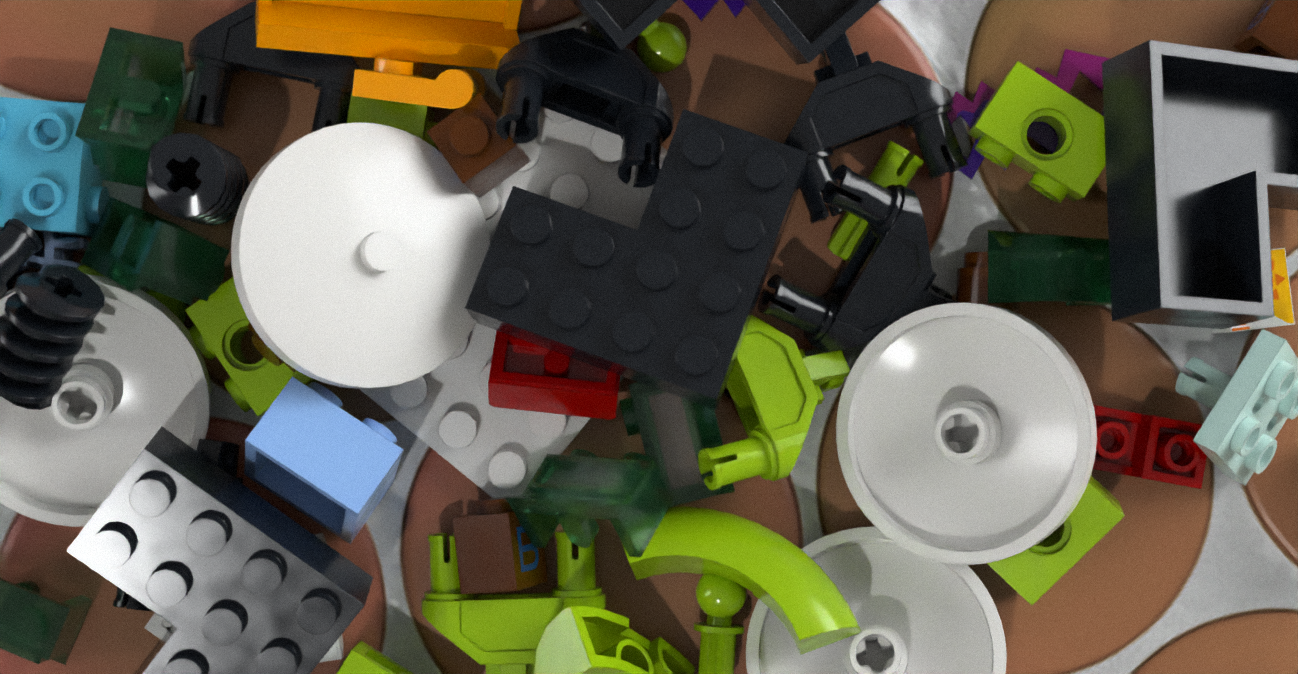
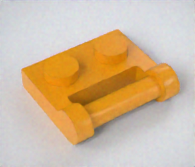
M374 58L373 69H355L352 96L459 109L468 105L473 97L479 93L485 97L487 83L480 72L471 68L449 69L436 77L422 75L423 63Z

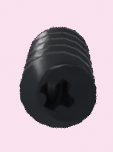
M181 132L166 136L151 147L146 183L150 197L160 209L172 216L209 226L227 223L236 217L241 200L250 185L246 168L242 164L240 157L197 134Z
M61 264L47 265L42 269V273L29 272L19 276L15 283L16 293L7 299L4 310L6 314L0 317V396L12 404L25 409L41 410L51 406L52 398L62 386L63 377L72 367L73 358L80 352L83 346L84 337L93 327L94 318L104 307L105 296L100 287L88 275L75 267Z

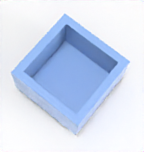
M292 377L245 439L244 475L351 544L392 486L403 449L395 444L397 442L396 436L381 423L370 418H365L361 422L341 409L343 405L341 400L326 387L316 382H310L306 386Z

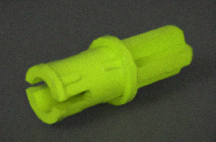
M889 141L886 145V150L867 179L885 188L892 184H901L907 187L924 161L914 154H909L910 151L902 146ZM846 212L828 240L827 248L833 254L846 261L867 227L868 222Z

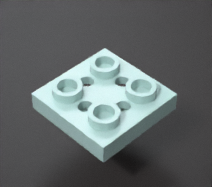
M1263 328L1233 377L1204 363V360L1193 357L1184 366L1193 372V378L1180 372L1175 386L1177 393L1188 396L1212 409L1193 441L1224 475L1246 486L1254 472L1260 474L1271 462L1277 449L1275 438L1287 418L1293 420L1298 416V357L1286 339Z

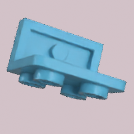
M0 97V228H3L9 219L15 218L29 226L32 230L51 231L76 237L98 238L99 224H105L107 221L110 207L108 188L102 186L104 161L111 160L115 145L114 128L111 123H107V113L86 103Z

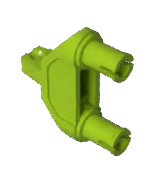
M753 315L751 316L726 384L748 438L699 451L698 464L701 475L710 471L713 472L712 476L705 477L703 480L710 490H717L721 486L759 475L763 479L771 481L789 476L804 444L815 408L825 400L822 393L840 387L844 383V377H847L850 372L842 350L806 357L804 350L798 349L794 339Z
M573 529L555 531L558 587L552 588L551 592L461 594L454 532L453 535L449 536L450 559L448 558L447 533L429 534L431 590L424 592V598H421L422 615L440 633L477 663L486 665V674H534L536 648L544 629L562 610L569 606H588L599 609L606 607V595L602 592V587L596 586V530L579 529L578 556H575L573 553Z

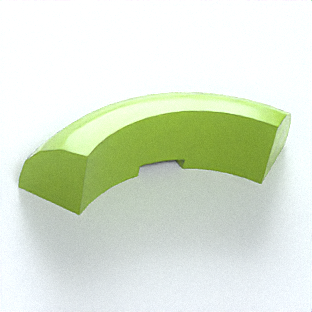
M686 506L647 509L614 518L628 562L636 580L667 573H694L703 575L714 574L734 581L749 589L755 597L776 614L792 636L800 655L861 633V628L851 607L824 570L799 547L757 522L727 512Z
M569 606L562 610L545 627L536 648L534 674H694L695 667L660 636L653 641H649L629 628V618L608 610L588 606Z

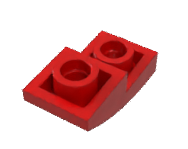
M1093 405L1097 424V445L1092 469L1192 488H1202L1207 455L1193 441L1202 424Z

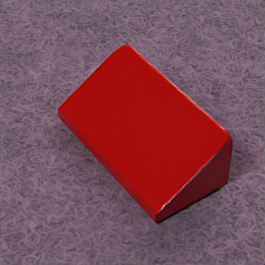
M496 330L488 380V401L490 406L608 420L616 418L620 375Z

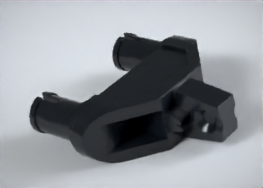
M256 1L245 5L204 28L190 41L188 50L189 62L195 65L183 120L204 126L206 123L210 127L223 129L225 123L223 120L233 74H240V70L313 84L314 89L319 90V96L311 133L325 127L347 123L355 69H361V67L352 56L256 47Z
M587 19V21L581 23L579 29L569 28L539 35L516 45L505 53L498 63L496 82L503 95L495 128L502 139L507 140L509 137L511 122L514 120L516 126L512 143L523 144L533 141L539 131L540 108L544 107L621 136L623 143L621 160L617 171L621 181L625 184L629 183L632 166L635 165L636 171L633 187L646 188L655 184L660 172L661 144L671 135L673 129V105L660 81L632 50L624 48L616 52Z
M846 32L820 53L825 67L813 72L817 86L784 142L785 145L808 152L805 173L799 188L810 214L811 224L824 221L829 217L821 195L827 180L839 185L837 179L831 175L834 170L829 158L834 155L833 151L898 126L904 125L906 129H913L928 168L930 180L942 177L947 172L950 174L968 166V162L964 159L948 117V113L953 111L951 105L954 103L946 87L931 79L879 60L872 63L867 51L855 55ZM827 204L831 217L846 212L834 205Z
M842 164L831 174L834 178L840 180V184L837 185L827 180L823 190V202L831 206L834 205L867 221V227L827 293L818 296L786 281L785 278L776 274L767 281V285L775 289V292L773 294L763 288L758 301V310L765 315H771L803 330L804 337L808 339L811 345L824 351H838L873 340L886 327L917 310L934 305L957 302L952 300V295L948 291L932 283L937 274L932 270L925 220L916 193L901 184H892L885 188L851 171V168Z

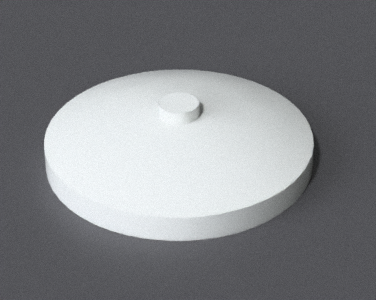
M354 122L325 127L295 140L272 156L259 170L248 186L236 214L232 232L231 263L234 284L248 320L264 343L281 360L304 375L326 384L355 389L380 388L399 385L429 373L453 355L467 339L477 321L472 319L465 306L490 246V239L485 217L477 197L462 183L440 151L421 138L404 130L376 123Z
M95 275L88 276L100 287L104 294V307L94 318L93 327L84 337L83 346L80 352L73 358L72 367L63 377L62 386L52 398L51 406L41 410L25 409L12 404L0 396V503L21 515L54 525L85 527L161 426L191 448L197 450L199 439H205L210 421L211 386L209 374L201 351L194 343L189 330L173 312L153 296L124 282ZM15 288L6 292L0 298V317L6 314L4 311L5 303L10 296L16 293Z
M946 303L923 308L900 318L886 327L865 347L850 370L841 392L836 419V444L840 466L847 486L857 505L880 532L894 543L918 556L948 564L975 565L1003 560L1026 551L1051 535L1068 518L1081 499L1091 476L1097 445V424L1090 391L1081 371L1066 349L1049 332L1030 319L1008 309L978 303Z
M875 526L841 530L811 542L801 549L824 570L838 587L851 607L861 628V633L800 655L785 625L759 599L752 613L747 633V674H1006L1007 652L1002 621L988 590L968 565L942 563L918 556L891 541Z

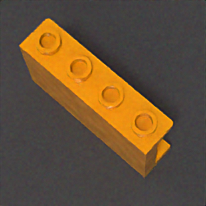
M257 0L255 12L256 47L497 69L498 63L505 53L520 44L517 26L522 0Z

